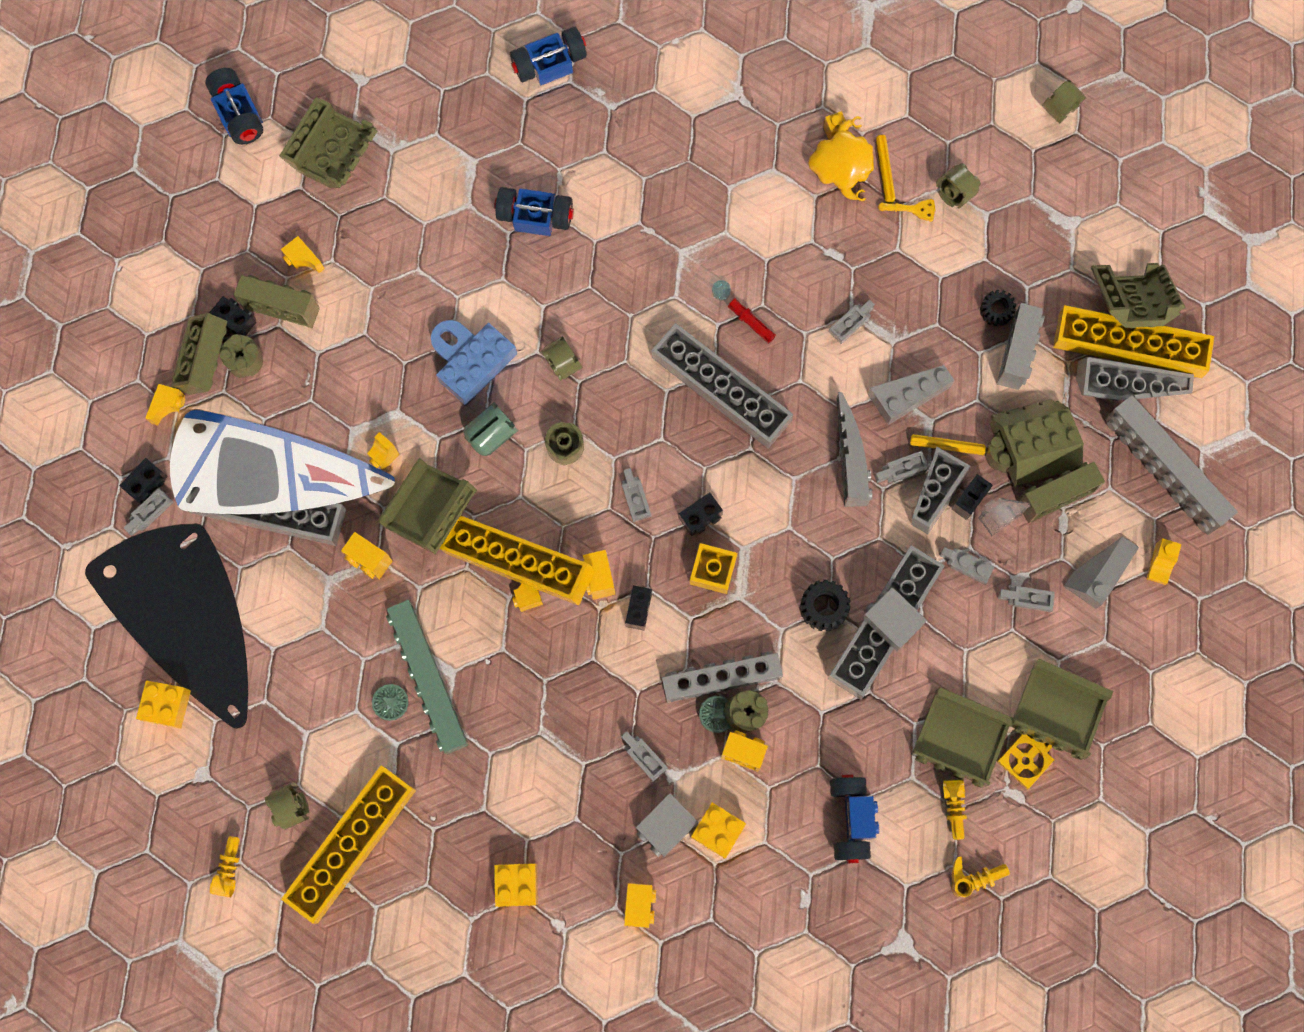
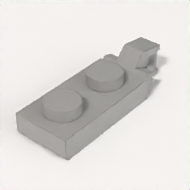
M869 300L863 306L860 304L855 305L828 332L842 344L871 317L869 313L874 309L875 304Z
M920 451L887 463L882 467L883 471L876 473L874 477L877 483L885 480L891 483L924 472L929 469L923 452Z
M631 468L623 470L626 480L622 481V488L633 522L651 517L641 480L638 477H633Z
M158 488L131 513L130 522L124 529L131 536L139 530L143 531L174 502Z
M944 547L940 553V557L948 560L947 564L951 566L950 568L985 585L995 567L960 549L954 548V550H950Z
M1016 586L1010 587V590L1001 589L998 593V599L1007 600L1009 605L1052 612L1055 592Z
M628 732L621 736L627 743V746L624 747L627 753L653 782L668 769L642 738L640 739L638 736L633 738Z

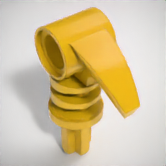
M964 780L943 781L944 797L949 799V801H946V805H950V808H947V812H950V815H947V820H951L952 838L954 840H962L965 838L963 819H967L966 814L962 813V811H965V807H962V804H965V802L961 800V798H965Z
M228 837L225 853L219 856L220 860H223L222 863L218 864L221 870H217L216 874L219 875H215L211 881L210 894L232 897L236 881L231 879V877H235V873L232 872L237 869L234 863H238L240 858L236 857L240 838Z
M957 857L952 868L951 890L957 897H968L972 894L973 890L978 892L980 887L986 889L987 884L990 887L995 886L994 881L1009 876V868L1006 864L990 870L984 867L982 868V873L976 872V876L972 874L965 876L962 873V857ZM960 882L965 883L967 886L964 894L958 891L957 887Z

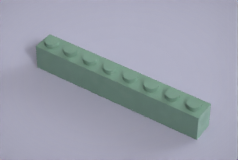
M406 600L387 608L389 614L386 615L389 625H393L395 628L394 638L397 644L401 643L403 648L400 651L404 661L409 663L408 673L411 679L415 678L417 686H414L418 697L422 696L424 704H422L425 715L429 714L431 718L429 725L432 732L437 733L439 740L436 743L440 752L444 751L448 755L468 746V741L412 603Z

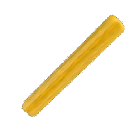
M883 134L876 137L885 202L893 203L896 199L887 140Z
M912 434L910 438V445L934 449L939 447L942 450L984 455L986 451V445L916 434Z

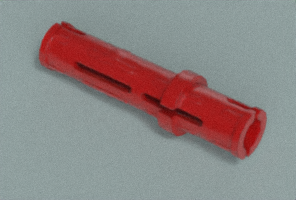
M736 298L729 303L727 307L739 317L741 322L744 321L768 344L773 341L776 334L757 319L749 308L744 307Z

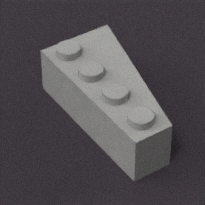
M942 365L870 387L868 396L889 425L951 388L955 380L946 367Z
M936 447L912 517V526L929 534L969 474L970 465Z

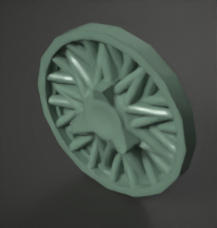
M387 684L378 688L372 699V708L375 714L387 721L397 720L402 717L409 705L408 695L405 690L394 684Z
M713 696L702 703L699 709V719L706 730L712 733H721L730 728L724 716V708L728 699L722 696Z

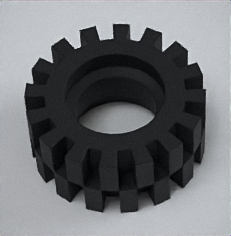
M999 290L991 291L981 303L980 310L982 311L980 314L981 316L984 315V321L989 320L988 324L990 325L992 322L994 326L1007 324L1016 311L1014 297L1010 298V293L1006 295L1005 290H1002L1001 293ZM994 302H1000L1004 305L1005 312L997 314L992 311L991 305Z

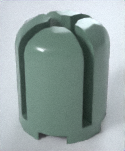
M495 402L467 424L463 430L465 439L478 454L483 456L491 455L519 431L507 415L497 407L498 405Z

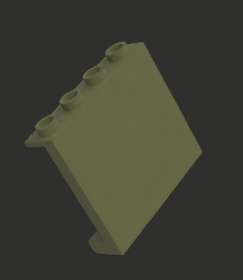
M419 458L377 522L387 530L436 555L477 489L467 480H459L426 464Z
M1038 659L1033 665L1013 718L1015 719L1010 727L1015 728L1017 733L1033 736V739L1037 742H1046L1052 745V748L1055 750L1071 753V756L1075 759H1086L1091 755L1089 752L1106 703L1111 699L1114 691Z
M939 687L936 690L911 755L915 756V760L920 763L926 764L929 762L934 764V768L939 771L945 772V770L953 772L952 776L961 780L967 778L972 781L971 784L983 788V786L990 785L991 774L1008 729L1012 726L1015 718Z

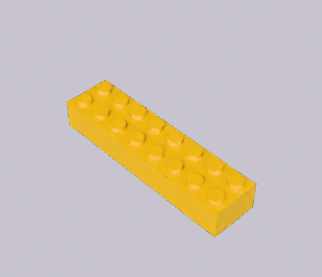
M1064 305L1058 316L1053 348L1139 366L1193 374L1194 377L1203 378L1210 370L1215 336L1168 326L1125 328L1110 314Z
M464 516L459 517L439 548L447 555L578 606L595 571L588 563Z
M381 765L281 900L312 924H318L416 792V789Z

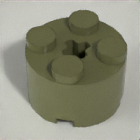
M1069 79L1059 86L1050 98L1048 97L1042 107L1060 124L1068 117L1067 115L1070 112L1073 113L1078 109L1086 97Z
M963 163L953 166L936 181V187L939 186L941 190L938 193L942 200L951 207L958 206L957 208H961L975 197L979 191L978 186L981 184L979 178L974 176Z
M234 334L221 348L220 358L223 364L236 377L245 378L246 376H253L259 372L263 365L261 350L247 336Z
M563 336L544 347L541 351L560 381L562 379L565 380L583 368Z
M558 422L548 429L545 437V446L548 455L553 461L564 466L576 462L582 456L584 441L582 433L576 425Z
M1000 431L989 442L985 457L991 468L1003 473H1009L1008 469L1014 464Z
M742 691L727 701L724 708L725 719L733 730L743 733L756 730L767 720V700L757 692ZM747 708L749 715H746V712L743 711V709Z
M294 782L270 792L269 796L265 797L266 805L273 814L271 820L275 827L280 826L286 830L309 819L306 816L310 811L303 792L298 793L296 788L299 786Z

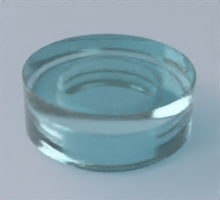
M724 280L715 282L712 287L713 296L718 300H724L729 297L731 292L729 283Z

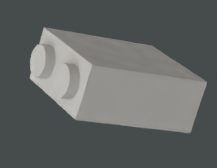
M892 587L889 591L885 589L878 596L880 600L875 605L871 603L864 610L866 614L863 619L898 651L927 620Z
M669 794L636 827L638 830L636 835L643 842L648 840L652 844L650 849L658 857L660 855L665 857L698 824V821Z

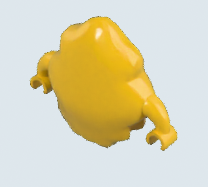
M856 116L841 123L831 140H821L818 143L816 150L809 157L808 165L810 170L818 176L820 182L823 184L834 183L844 197L862 202L866 198L860 199L858 194L865 193V191L859 190L857 193H853L851 189L858 181H866L869 174L874 170L873 146L863 136L855 137L848 131L851 126L856 129L862 127V125L854 124L855 120L862 119L860 116Z

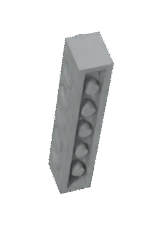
M773 651L761 653V657L754 658L753 655L742 657V661L735 662L734 659L723 661V665L715 666V663L704 665V669L696 670V667L685 669V673L669 672L665 674L666 677H662L666 700L669 703L782 679L783 673L778 653L773 654ZM761 663L765 666L766 670L759 673L755 670V665ZM742 667L746 670L747 674L740 677L736 674L735 670ZM723 671L727 674V679L720 681L717 679L716 674ZM704 675L708 678V683L701 685L697 682V678ZM680 680H687L689 686L686 689L679 688L678 682Z

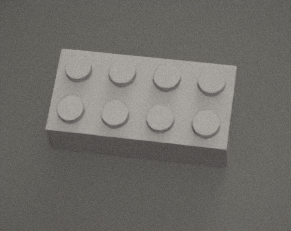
M1021 303L1015 312L997 385L1019 390L1022 384L1025 385L1027 379L1030 378L1032 372L1030 364L1031 361H1034L1036 350H1034L1035 344H1038L1040 339L1038 331L1042 327L1045 318L1042 315L1043 308Z

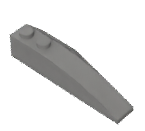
M1086 357L1078 361L1076 381L1082 395L1121 401L1128 399L1131 395L1135 399L1191 394L1193 391L1194 375Z
M838 392L836 399L844 507L868 506L869 501L872 500V489L868 487V482L871 481V472L867 470L864 446L853 413L843 393Z

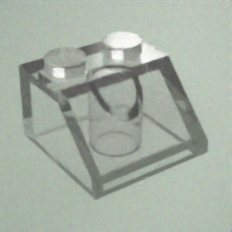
M1003 498L995 502L993 499L980 510L982 513L978 519L990 535L993 536L1021 517L1028 510L1030 504Z

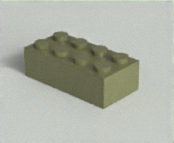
M241 275L234 293V297L243 309L246 308L249 311L313 328L320 309L310 292L306 290L297 291L288 285H283L282 287L270 280L261 281L252 275H248V277Z
M210 313L189 317L170 387L179 389L181 392L189 395L209 392L213 385L212 378L217 369V359L221 352L222 340L227 331L226 320Z
M1084 462L1077 466V469L1073 472L1067 470L1061 473L1060 477L1055 480L1050 478L1044 481L1042 486L1038 488L1033 486L1027 489L1025 494L1021 495V500L1017 503L1027 522L1030 523L1096 492L1105 483V480L1095 462L1090 464Z

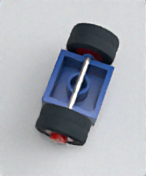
M571 27L562 31L563 42L559 33H555L527 44L525 48L520 47L511 51V67L514 74H517L522 83L534 79L536 75L540 86L572 74V62H577L587 57L586 42L576 27Z
M225 67L211 72L207 76L205 84L212 96L210 99L230 138L239 145L256 141L263 134L264 130L261 124L263 121L244 84H241L236 72L232 68Z
M500 187L494 202L496 219L506 222L513 221L516 232L551 236L552 227L568 230L574 217L572 197L556 196L555 193L519 188L517 197L516 189Z
M852 774L841 775L842 778L830 779V794L833 797H845L848 842L834 843V859L847 860V864L859 863V860L871 858L870 842L855 840H870L876 838V835L879 834V822H875L878 804L877 801H874V796L855 797L867 794L866 778L854 777Z

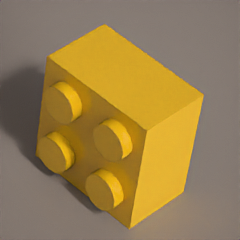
M356 532L353 533L341 550L345 555L344 559L356 569L360 566L359 569L371 579L375 576L380 580L393 562L386 552Z
M700 543L690 577V585L727 594L738 553Z
M606 550L584 554L583 562L588 563L595 569L586 589L588 595L592 594L593 600L616 595Z
M146 680L136 719L147 723L181 729L191 690Z
M735 730L734 733H729L721 759L758 772L768 745H765V741L754 737L751 740L746 738L745 733Z
M712 802L692 834L691 839L726 859L746 823Z
M537 864L495 865V907L538 905Z
M628 883L624 926L649 928L650 924H654L655 911H651L652 902L656 903L657 890H653V885Z

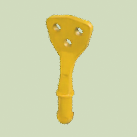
M933 199L923 200L915 205L880 203L878 205L880 211H907L922 220L930 222L933 221L936 211Z

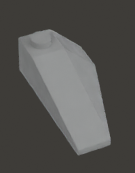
M1122 536L1076 569L1063 587L1097 609L1111 593L1139 547Z

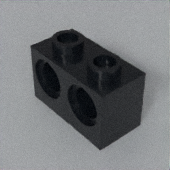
M222 296L209 313L226 320V328L232 333L246 336L256 324V321L253 319V313L246 308L243 310L239 308V304L234 299L230 298L228 300ZM226 309H230L227 314H223ZM245 319L243 323L238 324L239 320Z
M145 457L119 486L137 502L142 504L157 488L165 483V479L168 476ZM155 472L154 476L148 479L149 474ZM142 486L141 490L135 493L136 488Z
M977 474L951 510L965 520H968L993 485Z
M709 492L678 513V518L691 536L695 533L699 535L706 530L707 525L710 523L716 524L722 519L723 509ZM706 507H712L714 508L715 512L713 514H707L704 511V509ZM695 517L699 520V523L692 525L689 523V519Z
M633 585L625 621L626 627L645 631L652 589Z

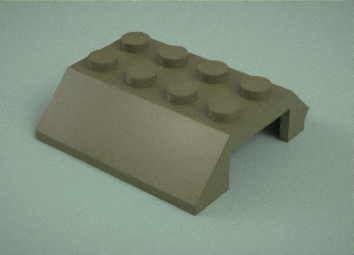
M315 97L279 156L299 173L329 188H340L348 181L351 176L350 172L354 171L360 161L359 157L363 156L369 146L368 142L373 140L377 130L372 123L364 119L361 122L362 124L335 112L332 104Z
M1147 263L1143 276L1115 277L1110 265L1091 266L1110 314L1125 328L1164 326L1180 315V311L1185 308L1165 265L1159 266L1158 263Z
M1049 399L1039 402V405L1034 403L1023 406L1022 409L1019 407L1008 410L1006 413L1001 412L991 415L992 422L990 426L993 434L1001 431L1014 464L1008 469L1014 487L1059 475L1067 470H1076V467L1083 463V440L1070 409L1059 401L1054 402Z

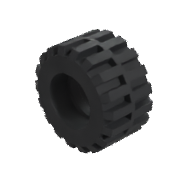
M824 579L823 582L818 580L815 584L809 585L802 596L800 604L801 616L805 618L804 622L806 624L809 623L813 629L818 628V631L826 630L827 632L833 628L834 630L838 628L839 625L843 624L850 611L851 606L849 604L851 601L847 596L848 592L842 589L843 586L841 584L838 586L836 581L828 582V579ZM819 596L832 598L836 604L835 613L829 616L819 614L814 608V600Z

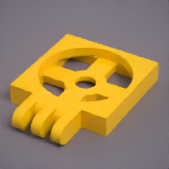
M1021 734L997 762L1021 785L1029 789L1054 761L1048 754L1052 745L1048 744L1046 746L1045 743L1035 741L1033 737L1031 739L1027 734ZM1027 743L1032 748L1027 753H1022L1017 748V745ZM1010 753L1017 759V764L1013 769H1011L1009 764ZM1038 753L1043 757V766L1041 768L1033 763V758ZM1023 757H1027L1029 759V763L1027 765H1024L1022 763ZM1023 769H1028L1034 776L1032 778H1023L1019 774Z

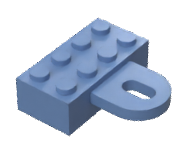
M447 320L439 323L431 334V343L434 350L448 362L436 374L438 381L465 406L518 354L516 346L489 322L476 335H473L461 323ZM443 332H450L458 339V342L455 345H449L441 338Z

